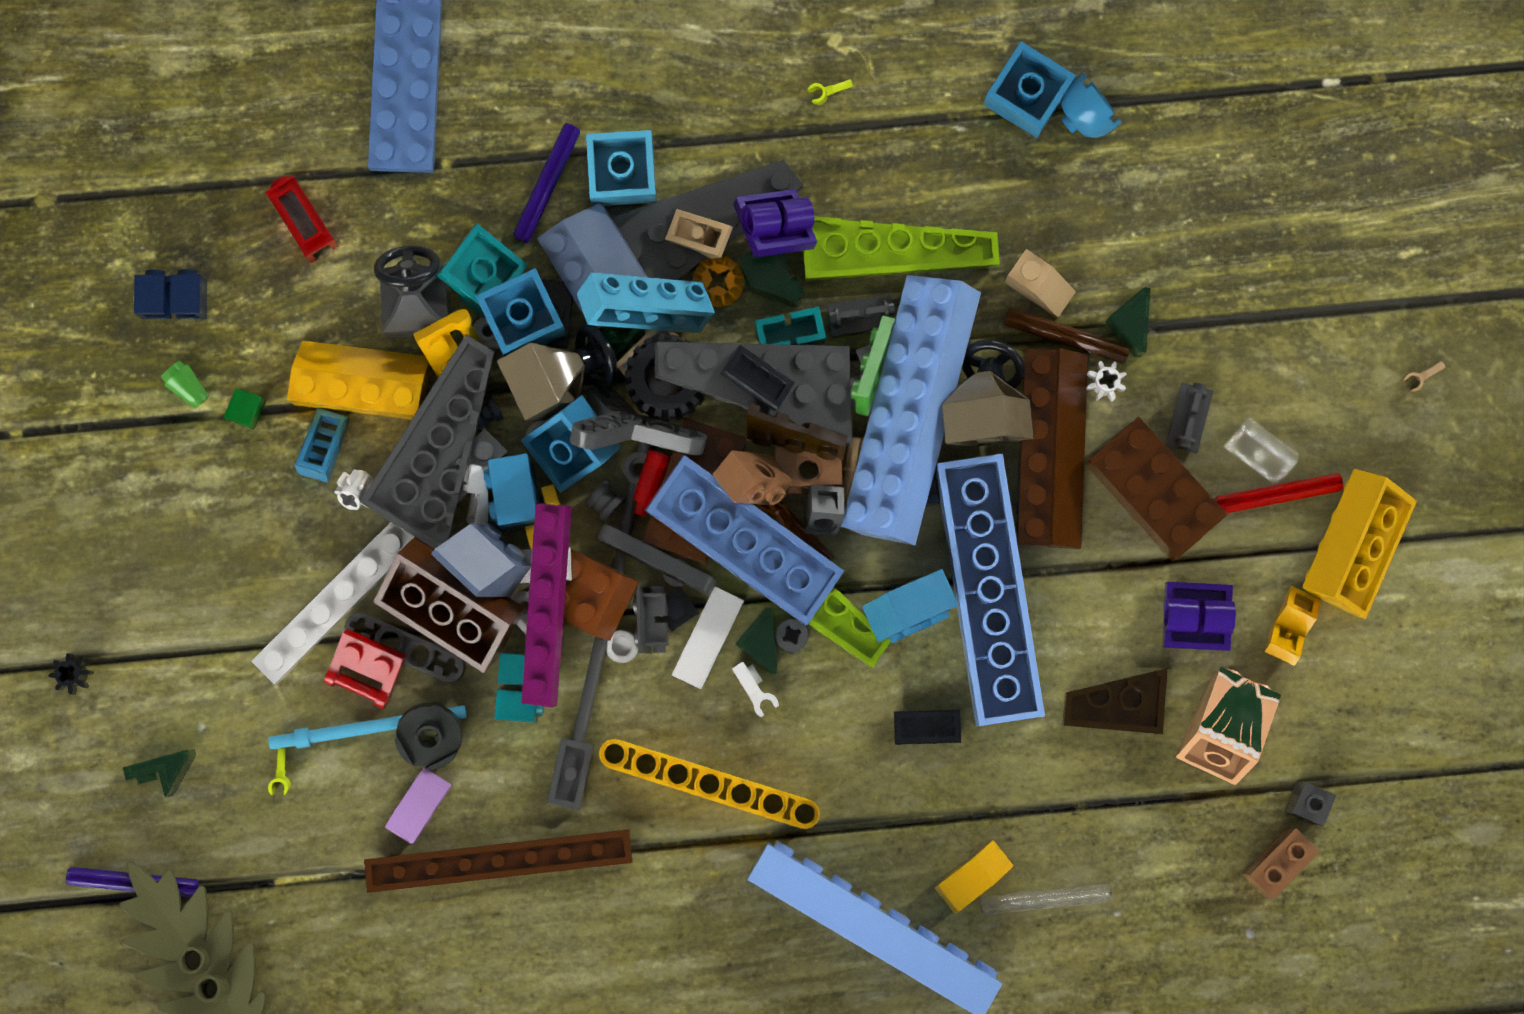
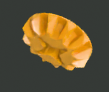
M727 256L714 259L708 258L701 261L694 271L693 282L704 283L712 307H725L740 297L744 288V274L738 263ZM710 271L718 276L729 272L724 279L728 291L718 285L708 290L713 282Z

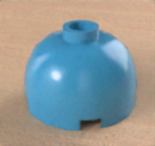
M1083 72L1073 80L1061 100V106L1065 113L1061 120L1072 134L1078 130L1085 137H1103L1123 123L1119 117L1113 121L1111 116L1114 115V109L1093 82L1088 85L1083 82L1087 79V75Z

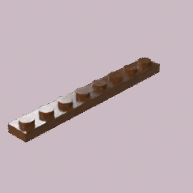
M629 829L364 859L367 893L633 863Z

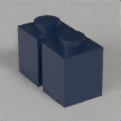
M191 269L178 270L177 274L165 276V271L145 270V275H135L134 314L141 319H171V314H176L177 319H207V280L200 274H197L198 271Z

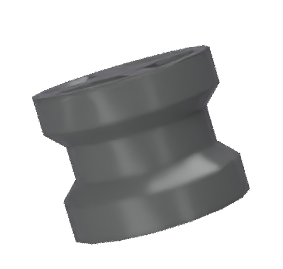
M605 481L592 493L585 506L590 510L595 509L599 513V518L606 522L620 508L626 498L622 494L614 493L611 490V485Z
M796 619L783 621L776 630L775 639L777 645L785 652L794 653L800 651L808 640L806 626Z

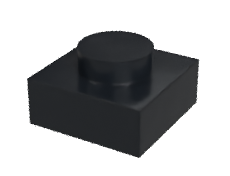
M680 586L667 595L668 616L661 617L668 623V627L673 632L699 613Z

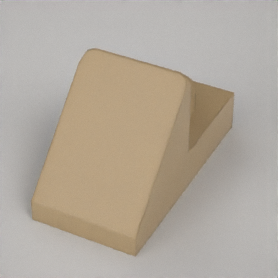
M676 209L665 240L698 251L710 259L721 258L733 227Z

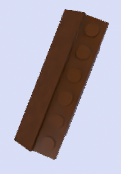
M1061 348L1059 350L1025 349V375L1021 385V394L1030 399L1034 439L1019 441L1016 514H1018L1017 545L1081 549L1088 355Z

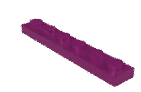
M537 503L535 506L521 700L523 704L545 707L557 706L572 506Z

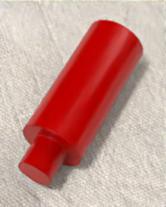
M648 450L632 500L637 501L634 514L646 517L647 512L645 508L662 485L670 456Z

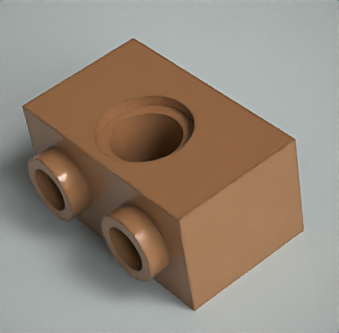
M775 447V460L793 481L785 491L786 495L803 494V489H810L811 484L842 487L841 459L825 460L818 457L815 453L806 451L803 453H792L784 447ZM805 463L814 464L818 469L817 476L813 479L803 478L799 473L801 465Z
M731 451L712 474L734 503L774 506L785 497V491L793 483L771 454Z
M1287 826L1242 874L1265 897L1274 900L1320 851L1297 828Z

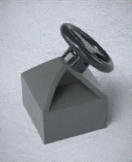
M422 246L397 247L382 254L374 264V274L380 281L382 332L388 339L414 337V333L452 313L451 287L436 276L444 264H440L438 255L431 249ZM414 255L428 259L430 264H417L413 259ZM402 257V260L397 265L385 267L391 260Z

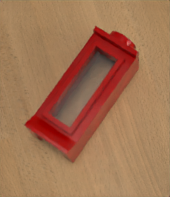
M293 175L288 178L287 176L280 177L271 183V188L265 191L310 263L317 260L313 254L327 245H330L333 250L339 247Z

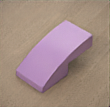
M424 767L395 809L385 828L413 845L451 789V784Z

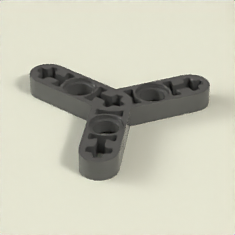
M590 385L586 401L597 416L574 422L569 439L570 443L574 446L591 450L631 439L685 454L701 455L704 452L707 435L693 428L639 415L613 388H600Z

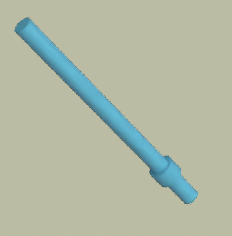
M466 705L448 708L458 719L467 718ZM403 715L309 730L308 727L294 729V733L270 736L268 738L270 750L296 746L297 749L311 747V743L396 730L397 724Z

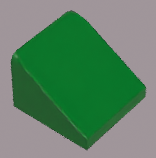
M235 388L223 418L254 430L266 399Z

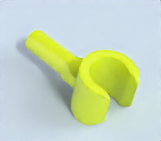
M851 79L826 87L820 83H813L808 87V92L822 90V96L812 100V103L823 105L827 101L828 96L851 88L853 84Z
M278 749L276 775L268 785L270 795L275 794V782H281L284 785V795L291 788V781L285 776L286 749Z

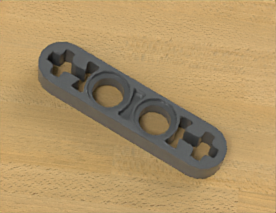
M603 524L596 538L600 543L703 594L710 596L717 582L712 576L609 525Z
M354 613L345 622L344 629L356 632V629L352 627L353 623H360L362 618L366 620L365 626L376 631L377 624L381 625L382 627L378 630L374 639L378 643H381L382 636L385 633L395 632L399 637V644L394 650L407 655L404 664L442 681L456 682L465 673L464 660L452 652L368 614ZM360 633V635H363L369 639H372L373 637L366 633ZM417 645H424L429 650V658L421 664L414 662L411 658L412 649ZM436 651L442 653L438 659L444 662H450L454 658L456 660L454 665L459 668L458 672L450 673L447 677L444 675L446 670L438 665H434V671L429 670V667L435 661Z

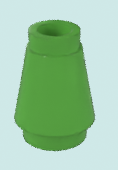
M181 360L174 363L161 376V379L165 382L164 386L194 409L199 407L209 397L189 364L184 365Z

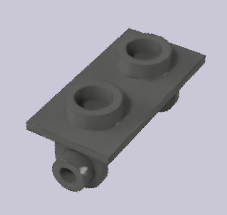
M891 295L827 305L832 337L872 331L873 327L879 328L882 316L894 318L895 315Z
M1181 383L1165 445L1193 453L1198 452L1213 391L1206 389V385L1201 383H1194L1193 385Z
M664 586L651 587V593L650 588L636 587V595L633 597V610L637 614L634 643L638 647V653L652 654V647L653 653H666V646H669L668 623H656V617L668 616L667 593H664Z

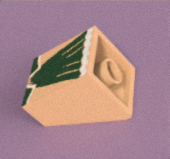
M1220 667L1209 680L1175 758L1233 785H1237L1260 759L1281 694L1272 691L1265 684L1255 683L1242 677L1237 671Z

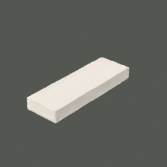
M714 587L672 676L702 689L744 600Z

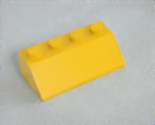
M302 340L291 367L287 400L297 406L412 420L426 398L431 365L423 355Z
M1353 469L1350 479L1344 486V492L1339 504L1332 513L1331 522L1326 534L1319 543L1318 552L1312 566L1306 573L1302 588L1326 603L1366 619L1417 500L1385 476Z

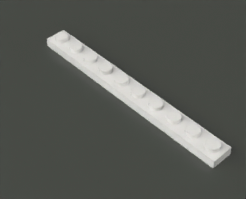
M485 428L474 438L464 480L468 479L470 464L480 465L483 470L489 469L487 460L502 458L509 453ZM461 490L459 502L468 494L464 490ZM390 522L251 662L274 685H277L387 575L397 553L414 536Z

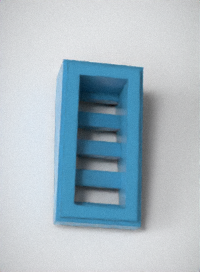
M317 408L295 463L298 474L328 483L349 422L348 416ZM325 422L337 426L336 431L320 427L321 423ZM317 435L331 438L332 441L329 443L316 438ZM313 448H318L327 451L326 455H322L313 452ZM309 460L320 463L322 466L309 463Z

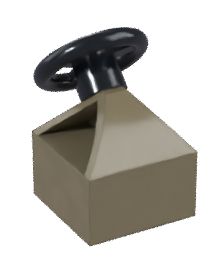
M592 325L580 328L575 340L576 350L573 352L553 345L529 343L497 360L525 420L545 421L581 396L584 375L592 384L600 388H607L613 384L617 374L616 357L608 338L600 329ZM586 337H588V346H585ZM598 343L600 344V346H601V348H602V350H603V352H604V355H605L606 360L603 358V354H602L601 350L599 349ZM601 369L606 374V377H599L594 370Z
M980 340L970 344L966 349L962 370L968 379L942 404L946 444L980 447L1034 439L1030 399L1014 389L1021 383L1025 375V365L1022 357L1014 348L1001 341ZM985 349L1000 352L996 357H988L986 359L974 356L976 352ZM1011 359L1015 366V374L1010 380L1006 381L1002 369L1003 365ZM972 366L978 367L977 373H975Z

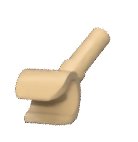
M1440 361L1420 373H1409L1404 376L1402 381L1407 380L1409 377H1415L1418 380V386L1409 392H1416L1422 388L1424 381L1443 370L1445 364Z

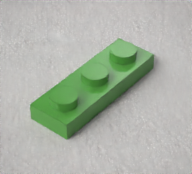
M882 316L879 328L873 327L869 340V346H872L870 354L864 353L860 367V372L863 375L861 380H855L851 393V399L856 400V413L869 416L895 318Z

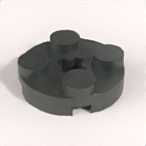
M440 702L421 703L409 708L397 724L395 738L397 750L401 757L413 766L416 764L429 770L444 767L455 758L461 746V723L457 716ZM424 729L436 731L434 743H430L429 740L422 741L420 739Z

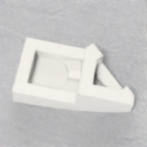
M470 464L468 479L464 480L462 490L471 493L466 521L470 524L488 523L489 501L483 469L480 465Z

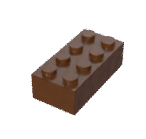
M1139 416L1085 463L1172 561L1180 558L1228 515Z
M684 417L682 426L699 430L707 435L704 452L701 455H690L673 450L663 482L683 455L712 475L731 451L744 452L747 438ZM651 515L642 542L660 551L703 565L707 564L708 555Z
M414 537L397 553L373 602L485 673L500 656V653H502L525 607L510 597H476L431 555L434 551L433 548Z

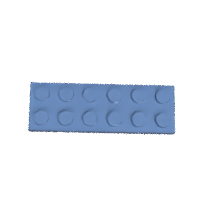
M376 0L368 169L370 171L434 173L443 0Z
M685 455L680 458L645 508V511L804 625L809 624L844 573L843 569L753 504L734 503L713 475Z

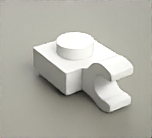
M744 662L732 668L753 702L754 710L758 716H764L763 711L760 709V703L763 700H770L775 708L779 706L778 700L774 695L763 693L757 684L762 682V679L753 664L746 667Z

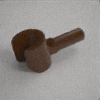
M753 504L783 527L791 528L790 513L787 509L771 510L759 504Z

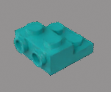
M475 224L436 276L460 294L458 299L484 319L486 317L476 299V295L521 275L528 264L479 224Z

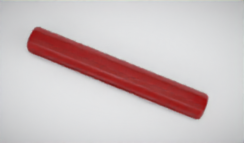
M1339 473L1221 495L1217 496L1214 500L1226 513L1340 492L1343 489V480Z

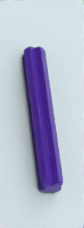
M569 123L563 125L514 229L513 236L515 239L524 243L530 242L580 135V130L576 126Z
M70 867L67 870L66 884L71 886L135 892L128 872ZM151 875L157 882L162 878V876ZM175 877L180 897L191 898L199 887V881L197 879Z

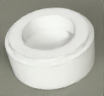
M626 630L615 631L611 640L607 641V655L618 663H627L633 660L638 653V647L634 643V635Z

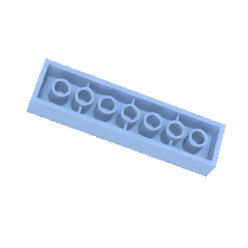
M907 275L841 527L864 536L916 545L945 434L942 404L957 388L981 292L958 280Z
M1003 454L937 463L935 474L954 593L959 604L957 612L975 725L977 727L1044 717L1043 699Z
M776 840L774 845L767 842L748 874V881L972 1014H986L1003 984L996 978L998 972L979 959L976 964L971 963L967 960L969 955L964 950L950 942L947 947H944L938 943L940 939L938 935L921 925L918 930L909 926L911 920L891 908L889 913L879 908L882 903L863 891L858 896L850 891L852 885L835 874L831 879L821 874L823 871L822 866L805 857L803 862L792 856L794 850L782 842Z

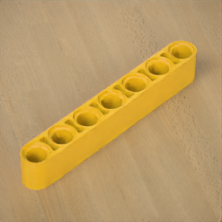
M619 739L607 740L600 748L599 757L604 766L616 771L801 829L812 828L819 820L820 812L815 802L792 793ZM613 744L621 746L624 751L622 761L616 764L609 762L606 757L608 747ZM644 754L653 756L656 762L655 769L648 774L641 772L637 765L639 757ZM675 764H681L687 769V778L683 783H674L669 777V770ZM706 774H713L719 780V788L714 793H706L701 789L700 780ZM738 784H745L751 791V797L745 803H738L732 798V789ZM770 794L780 796L783 802L781 810L776 813H769L763 806L765 797ZM808 804L813 808L814 817L810 822L801 823L796 819L795 810L798 806Z

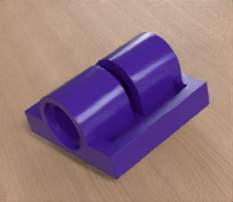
M796 189L736 197L733 206L754 258L815 248L818 241L812 229L814 225L813 205L808 197L799 198Z
M1165 582L1163 648L1231 651V634L1234 631L1236 618L1235 603L1232 601L1233 585Z

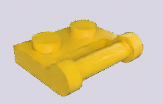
M465 309L457 310L413 334L438 378L458 348L450 332L460 330L463 337L467 334L482 344L471 324L472 318Z

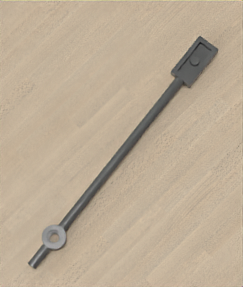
M643 442L638 443L637 452L630 454L623 463L624 476L630 483L619 530L630 536L636 516L633 512L637 503L632 498L640 477L633 470L637 464L644 465L648 450L651 449V444ZM614 550L611 567L623 573L626 555ZM598 637L594 639L572 740L561 738L547 800L549 804L576 810L581 808L595 746L585 743L608 640Z

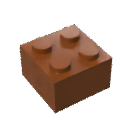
M571 549L572 580L566 581L563 620L592 636L610 641L639 581L585 553Z

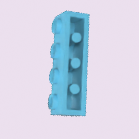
M591 272L577 292L588 325L700 333L715 314L703 282Z

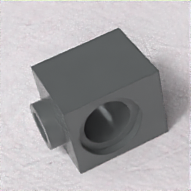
M811 484L804 505L805 534L837 536L845 515L844 487Z
M1297 781L1284 812L1311 824L1324 826L1336 795L1307 782Z

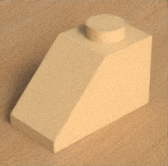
M1027 249L1004 281L1005 284L1057 319L1076 293L1054 267Z

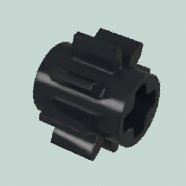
M67 653L66 661L54 660L53 663L57 667L54 673H50L48 676L55 678L58 682L55 690L61 691L68 686V693L76 695L78 686L89 688L90 686L86 680L88 675L94 674V671L87 670L84 666L88 659L81 657L75 662L74 654ZM68 668L74 669L73 675L76 677L74 680H68L70 676L67 672Z

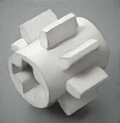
M1100 361L1097 363L1098 373L1089 371L1086 374L1089 378L1093 379L1092 383L1086 387V390H1094L1097 393L1096 401L1108 395L1109 400L1112 402L1116 399L1114 390L1119 392L1125 391L1126 387L1120 384V382L1127 374L1126 372L1119 373L1115 369L1117 362H1114L1110 367H1105L1104 363ZM1103 374L1106 379L1112 378L1113 380L1109 388L1106 384L1101 385L1099 383Z
M354 469L350 475L343 472L336 482L338 486L334 491L335 494H338L337 497L340 504L350 510H359L361 505H363L360 501L372 484L373 478L362 470Z

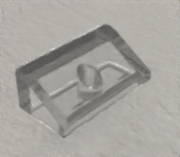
M1250 417L1244 419L1224 446L1274 485L1279 484L1296 464L1299 457L1294 450Z

